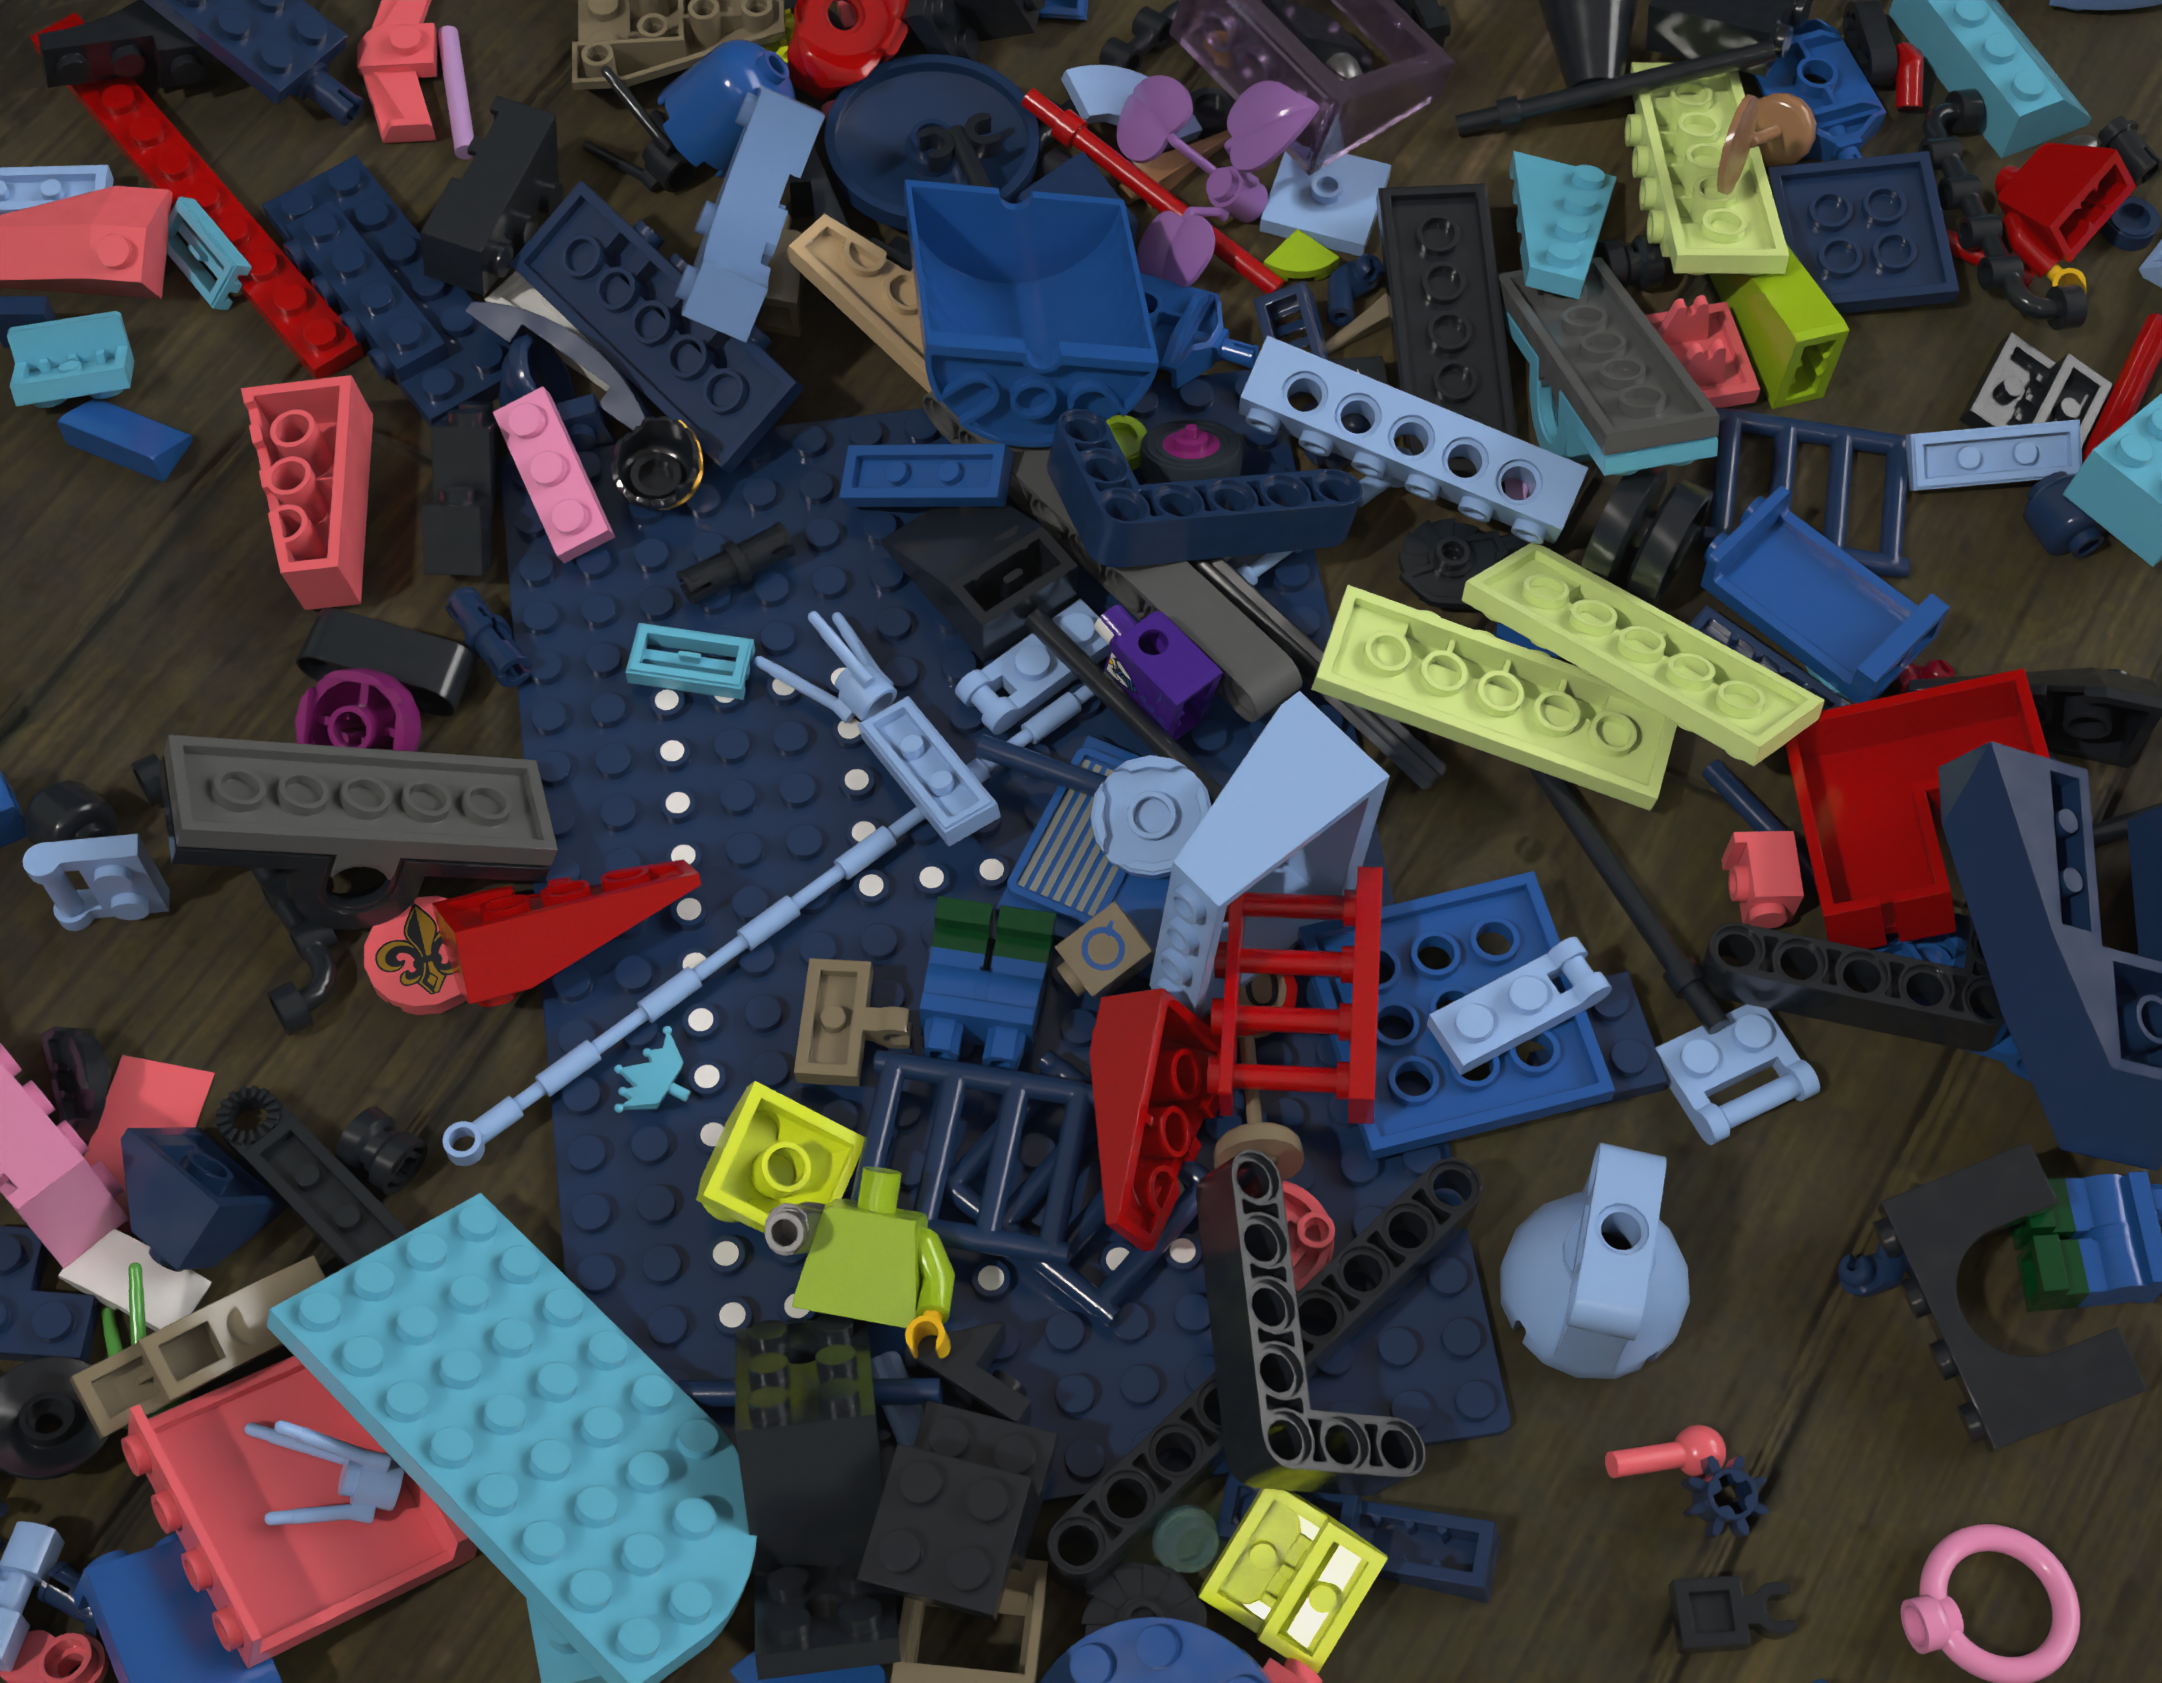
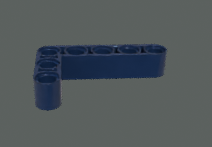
M1071 409L1060 415L1046 464L1048 474L1087 553L1092 559L1102 565L1118 568L1338 546L1347 539L1363 494L1360 482L1349 473L1338 469H1319L1139 485L1107 422L1095 412L1086 409Z

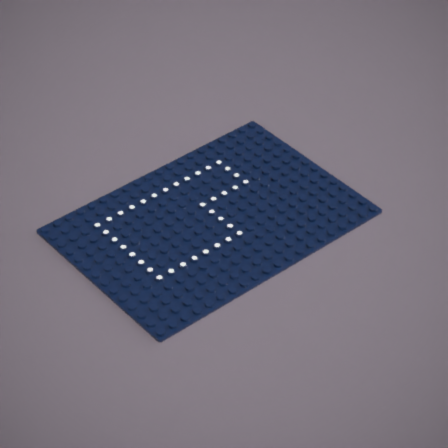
M1252 370L1197 376L1178 389L1172 388L1171 379L1152 381L1143 398L1126 414V416L1133 417L1141 422L1147 432L1160 424L1180 419H1202L1229 427L1239 436L1242 444L1243 458L1239 476L1296 472L1288 434L1280 430L1274 435L1261 432L1251 427L1245 421L1246 416L1238 414L1240 397ZM924 408L772 426L731 474L722 469L702 450L704 471L698 489L689 500L669 510L634 507L627 503L613 485L611 475V462L614 461L615 445L599 446L591 451L577 452L615 538L566 563H563L556 556L513 457L504 459L500 476L513 636L515 644L532 663V668H529L530 676L518 685L523 759L537 761L558 848L553 863L549 866L550 870L545 882L533 881L534 894L540 893L542 889L547 887L551 879L570 877V880L588 881L590 885L602 884L601 876L611 870L683 859L699 873L701 880L699 887L541 982L548 1067L586 1039L592 1042L639 1008L637 1002L687 966L691 969L737 937L738 929L787 895L791 898L835 866L834 860L881 826L889 827L916 807L862 739L857 725L862 721L857 716L849 723H844L833 710L755 666V657L762 656L838 698L839 690L835 687V681L846 666L808 620L810 612L816 611L819 613L829 627L835 631L850 649L832 620V615L840 612L853 628L880 670L894 683L893 687L897 690V696L891 705L909 696L965 765L975 758L981 760V758L975 756V752L982 734L1008 741L1022 730L1021 725L1066 692L1073 694L1084 686L1077 678L1008 730L998 735L993 734L982 723L983 714L975 706L967 707L956 696L955 688L969 672L976 669L982 670L1026 637L983 663L883 548L881 539L933 507H848L839 498L848 445L951 444L934 427ZM1140 466L1132 470L1139 485L1147 483L1142 475ZM1007 496V504L1028 516ZM778 521L785 526L792 538V542L788 543V546L791 544L795 546V556L788 557L753 574L752 582L742 587L735 583L699 601L694 606L690 604L680 587L684 582L680 583L677 580V571L684 570L720 552V545L730 540L737 544L773 526ZM1314 549L1302 550L1299 553L1293 551L1260 575L1258 583L1254 587L1321 649L1325 650L1332 626ZM1265 554L1231 557L1227 562L1237 570L1244 564L1250 566ZM1076 562L1078 565L1077 600L1081 599L1099 617L1114 605L1121 604ZM1124 607V609L1131 615V617H1132L1137 623L1140 622L1131 612H1129V611ZM638 623L754 639L755 654L753 660H750L749 678L745 680L746 690L744 699L628 683L625 672ZM647 645L646 649L672 653H678L679 651H688L654 645ZM695 652L700 653L701 657L736 662V657ZM1108 656L1098 663L1103 670L1105 669ZM1303 679L1301 689L1256 722H1249L1242 718L1215 693L1206 719L1176 740L1224 788L1281 704L1300 691L1358 746L1354 726L1319 693L1311 690L1312 687ZM1003 687L995 692L999 697L1010 696ZM1096 696L1081 705V712L1036 744L1030 742L1023 747L1070 764L1075 753L1082 748L1089 735L1140 757L1156 756ZM1002 765L997 766L989 772L990 778L981 784L998 804L1000 818L951 846H948L929 821L924 819L896 840L897 845L851 879L846 880L843 878L800 909V916L752 951L746 948L702 980L701 988L653 1023L647 1020L600 1054L601 1060L551 1096L565 1276L676 1384H678L679 1380H735L736 1329L750 1328L752 1325L766 1320H778L785 1324L811 1321L826 1314L792 1307L793 1297L808 1253L788 1256L777 1254L769 1247L763 1232L741 1222L718 1220L707 1212L701 1202L696 1200L703 1172L729 1116L747 1086L756 1081L865 1137L879 1079V1074L874 1073L873 1059L876 1051L925 1056L919 1008L929 963L938 896L993 904V938L986 969L991 971L999 915L995 914V908L1007 888L1010 874L1058 785ZM1375 823L1362 867H1383L1382 907L1393 905L1394 900ZM1056 940L1055 946H1057L1060 943V941ZM1298 944L1292 950H1301L1300 945ZM1054 947L1040 1015L1035 1030L1032 1053L1024 1052L1017 1071L1039 1074L1041 1070L1037 1066L1047 1051L1052 1050L1092 1080L1089 1053L1092 1043V1031L1096 1024L1100 1001L1093 998L1088 991L1080 997L1075 994L1057 970V967L1065 960ZM809 958L871 962L874 975L870 1007H903L910 1011L909 1022H912L913 1029L909 1049L886 1048L875 1042L865 1040L860 1087L797 1083L794 1067ZM1380 962L1379 984L1390 980L1393 975L1389 967ZM1136 974L1109 996L1151 990L1149 986L1150 980ZM1294 975L1298 985L1296 1007L1320 1008L1310 976ZM1385 1016L1377 1022V1028L1380 1033L1389 1039H1402L1411 1033V1028L1407 1021L1399 1016ZM670 1026L672 1028L671 1036L684 1062L674 1083L691 1091L687 1101L685 1102L667 1093L657 1109L623 1110L621 1113H617L614 1110V1106L628 1101L627 1098L618 1093L619 1088L625 1087L627 1089L633 1086L621 1074H617L614 1071V1067L616 1065L627 1067L648 1063L649 1059L643 1055V1050L645 1048H650V1050L663 1048L666 1037L663 1033V1028ZM1273 1032L1268 1036L1255 1039L1257 1064L1337 1068V1058L1329 1034ZM1238 1040L1236 1063L1241 1064L1240 1046ZM962 1042L958 1062L983 1065L985 1046ZM1416 1071L1403 1072L1395 1079L1398 1088L1410 1096H1420L1430 1090V1083L1427 1078ZM904 1079L884 1168L902 1173L896 1208L913 1211L940 1093V1084ZM966 1089L949 1170L997 1120L1000 1114L1003 1094ZM1235 1089L1233 1116H1220V1108H1218L1215 1117L1204 1119L1196 1137L1202 1146L1195 1160L1210 1172L1215 1169L1213 1153L1219 1138L1228 1130L1247 1124L1244 1089ZM1260 1090L1263 1122L1286 1126L1299 1136L1304 1152V1162L1301 1170L1285 1181L1296 1184L1313 1195L1332 1219L1335 1226L1332 1259L1429 1167L1441 1159L1452 1158L1449 1143L1446 1141L1370 1160L1358 1123H1348V1100H1336V1093ZM1047 1102L1022 1129L1008 1198L1059 1143L1066 1104ZM1098 1138L1082 1155L1069 1224L1102 1189ZM859 1160L842 1199L850 1200ZM988 1167L971 1184L981 1194L983 1193ZM1177 1179L1179 1183L1180 1196L1188 1186H1186L1183 1182ZM1442 1188L1434 1191L1436 1197L1444 1204L1451 1206L1462 1204L1460 1194L1453 1189ZM1048 1193L1019 1224L1032 1235H1040ZM942 1198L938 1219L976 1225L972 1219L946 1198ZM1198 1214L1120 1302L1119 1306L1123 1310L1112 1327H1107L1096 1317L1091 1316L1021 1259L944 1247L955 1273L949 1319L943 1324L946 1332L995 1322L1005 1323V1344L986 1372L992 1375L995 1370H1001L1019 1381L1028 1392L1025 1397L1031 1400V1422L1028 1426L1058 1434L1059 1443L1042 1504L1082 1498L1215 1371ZM1105 1223L1069 1265L1099 1288L1135 1245ZM1468 1227L1307 1381L1311 1410L1400 1418L1408 1421L1417 1429L1423 1438L1425 1447L1502 1435L1507 1431L1511 1422ZM1397 1230L1390 1233L1391 1239L1400 1247L1409 1249L1421 1245L1416 1235L1409 1231ZM1354 1272L1344 1277L1347 1284L1356 1291L1366 1292L1376 1288L1372 1278L1364 1273ZM1309 1315L1299 1320L1301 1328L1310 1335L1321 1336L1331 1331L1328 1322L1320 1316ZM868 1321L871 1359L886 1352L896 1351L900 1355L907 1371L905 1349L908 1347L905 1338L907 1328ZM907 1372L909 1378H917L914 1375ZM945 1395L943 1396L942 1404L966 1410ZM1219 1403L1212 1404L1204 1412L1210 1421L1221 1425ZM875 1405L885 1486L898 1443L882 1406ZM700 1407L721 1427L738 1453L735 1433V1407ZM1174 1447L1161 1451L1156 1457L1162 1467L1174 1472L1184 1471L1192 1464V1459L1188 1453ZM1225 1460L1207 1479L1228 1476L1230 1469L1228 1468L1227 1461Z

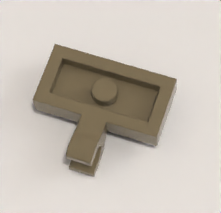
M809 958L794 1067L797 1083L860 1087L865 1040L891 1049L910 1048L913 1024L909 1022V1009L903 1007H870L874 975L871 962Z

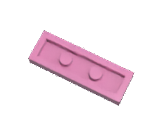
M542 386L494 411V417L556 556L563 563H566L615 538L551 394Z

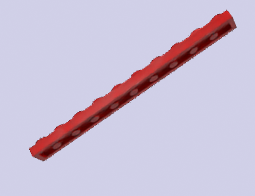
M74 12L30 36L36 52L41 57L38 34L68 29L85 24V22ZM132 77L65 85L147 183L154 189H169L173 193L171 211L179 197L193 198L204 209L252 266L247 276L238 275L237 278L242 283L239 291L314 379L328 378L365 356L361 342H355L350 329L341 324L339 316L331 307L326 305L325 300Z

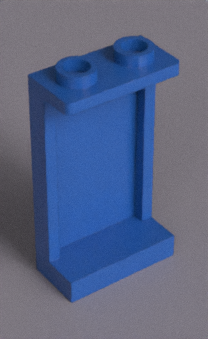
M1782 485L1767 499L1762 496L1757 497L1743 513L1740 519L1741 525L1730 535L1725 532L1719 534L1706 549L1703 555L1706 567L1700 586L1854 703L1877 699L1939 635L1950 606L1932 593L1919 606L1913 603L1790 512L1787 505L1791 492Z
M176 1532L161 1539L153 1548L130 1555L125 1550L104 1554L93 1560L84 1569L73 1594V1599L78 1610L90 1607L119 1683H282L272 1658L247 1669L237 1648L228 1652L223 1647L212 1621V1613L217 1610L206 1589L196 1592L191 1586L181 1561V1554L186 1552Z

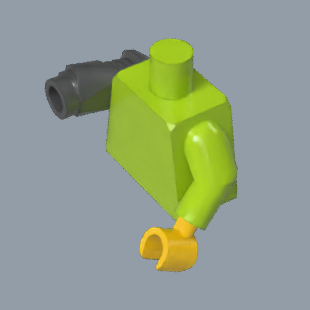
M863 1167L858 1201L837 1198L826 1205L817 1202L783 1203L772 1209L766 1219L764 1231L769 1247L775 1253L783 1256L808 1253L793 1297V1308L907 1328L905 1332L906 1343L914 1358L918 1357V1346L923 1338L930 1335L938 1336L936 1339V1352L939 1358H944L949 1354L951 1344L943 1324L949 1319L955 1273L939 1235L928 1228L926 1214L896 1208L901 1172L881 1167Z

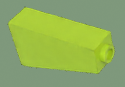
M1788 245L1789 259L1785 274L1750 276L1745 274L1708 273L1721 302H1727L1749 361L1772 409L1823 398L1850 331L1845 320Z

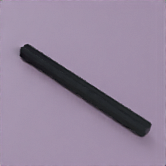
M1224 558L1187 561L1286 652L1298 668L1301 678L1312 687L1324 650ZM1317 692L1421 789L1429 790L1446 773L1448 769L1447 764L1401 721Z

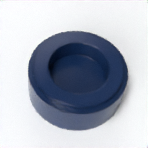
M2127 197L2104 223L2101 231L2105 239L2119 249L2127 251L2141 250L2149 246L2160 227V216L2157 210L2147 201L2136 197Z

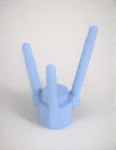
M812 611L808 614L810 623L846 666L835 681V687L839 690L838 698L762 656H757L754 659L755 666L833 710L844 723H849L855 716L861 721L868 719L891 706L897 696V690L893 687L894 683L880 670L853 628L840 612L834 613L832 620L850 649L835 631L829 627L819 613Z
M284 1420L277 1421L274 1428L254 1422L245 1425L244 1431L249 1436L343 1465L339 1479L338 1495L350 1497V1504L271 1511L264 1517L267 1525H294L352 1520L371 1524L375 1509L386 1511L394 1509L399 1496L404 1470L389 1454L367 1450Z

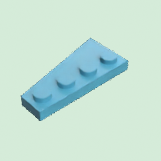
M1513 151L1509 174L1510 179H1514L1513 203L1518 206L1516 225L1517 232L1522 234L1520 254L1525 286L1579 300L1617 177L1604 174L1602 170L1591 165L1572 166Z

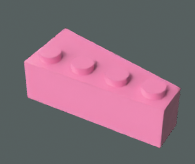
M0 1043V1192L59 1264L66 1268L111 1230L117 1229L129 1220L114 1199L124 1189L100 1160L92 1166L88 1164L82 1155L89 1151V1148L66 1120L57 1126L52 1122L48 1115L55 1111V1108L32 1080L23 1086L18 1083L14 1076L21 1072L22 1069Z

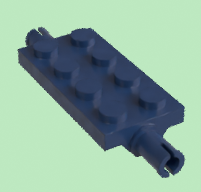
M143 0L276 105L280 104L290 94L301 98L303 101L309 98L334 117L343 127L349 124V119L353 121L363 107L364 100L360 96H356L328 74L329 63L345 49L348 35L304 0Z

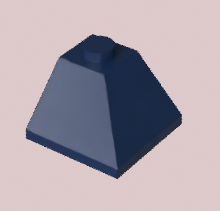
M201 1127L127 1128L121 1137L131 1231L150 1247L148 1252L151 1258L169 1270L181 1272L183 1270L215 1267L281 1215L287 1208L246 1164Z

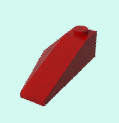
M683 859L611 870L601 876L602 884L590 885L588 881L570 880V877L549 880L548 886L537 894L515 895L512 885L434 902L432 905L458 989L469 1004L478 1002L479 1006L492 1007L512 1001L515 998L516 992L532 989L701 885L699 873Z
M1164 988L1101 997L1096 1024L1092 1031V1043L1089 1053L1106 1225L1143 1252L1154 1251L1180 1194L1177 1176L1184 1162L1195 1161L1202 1146L1196 1137L1204 1119L1215 1117L1219 1108L1218 1095L1207 1094V1069L1209 1056H1220L1222 1037L1211 1036V1028Z

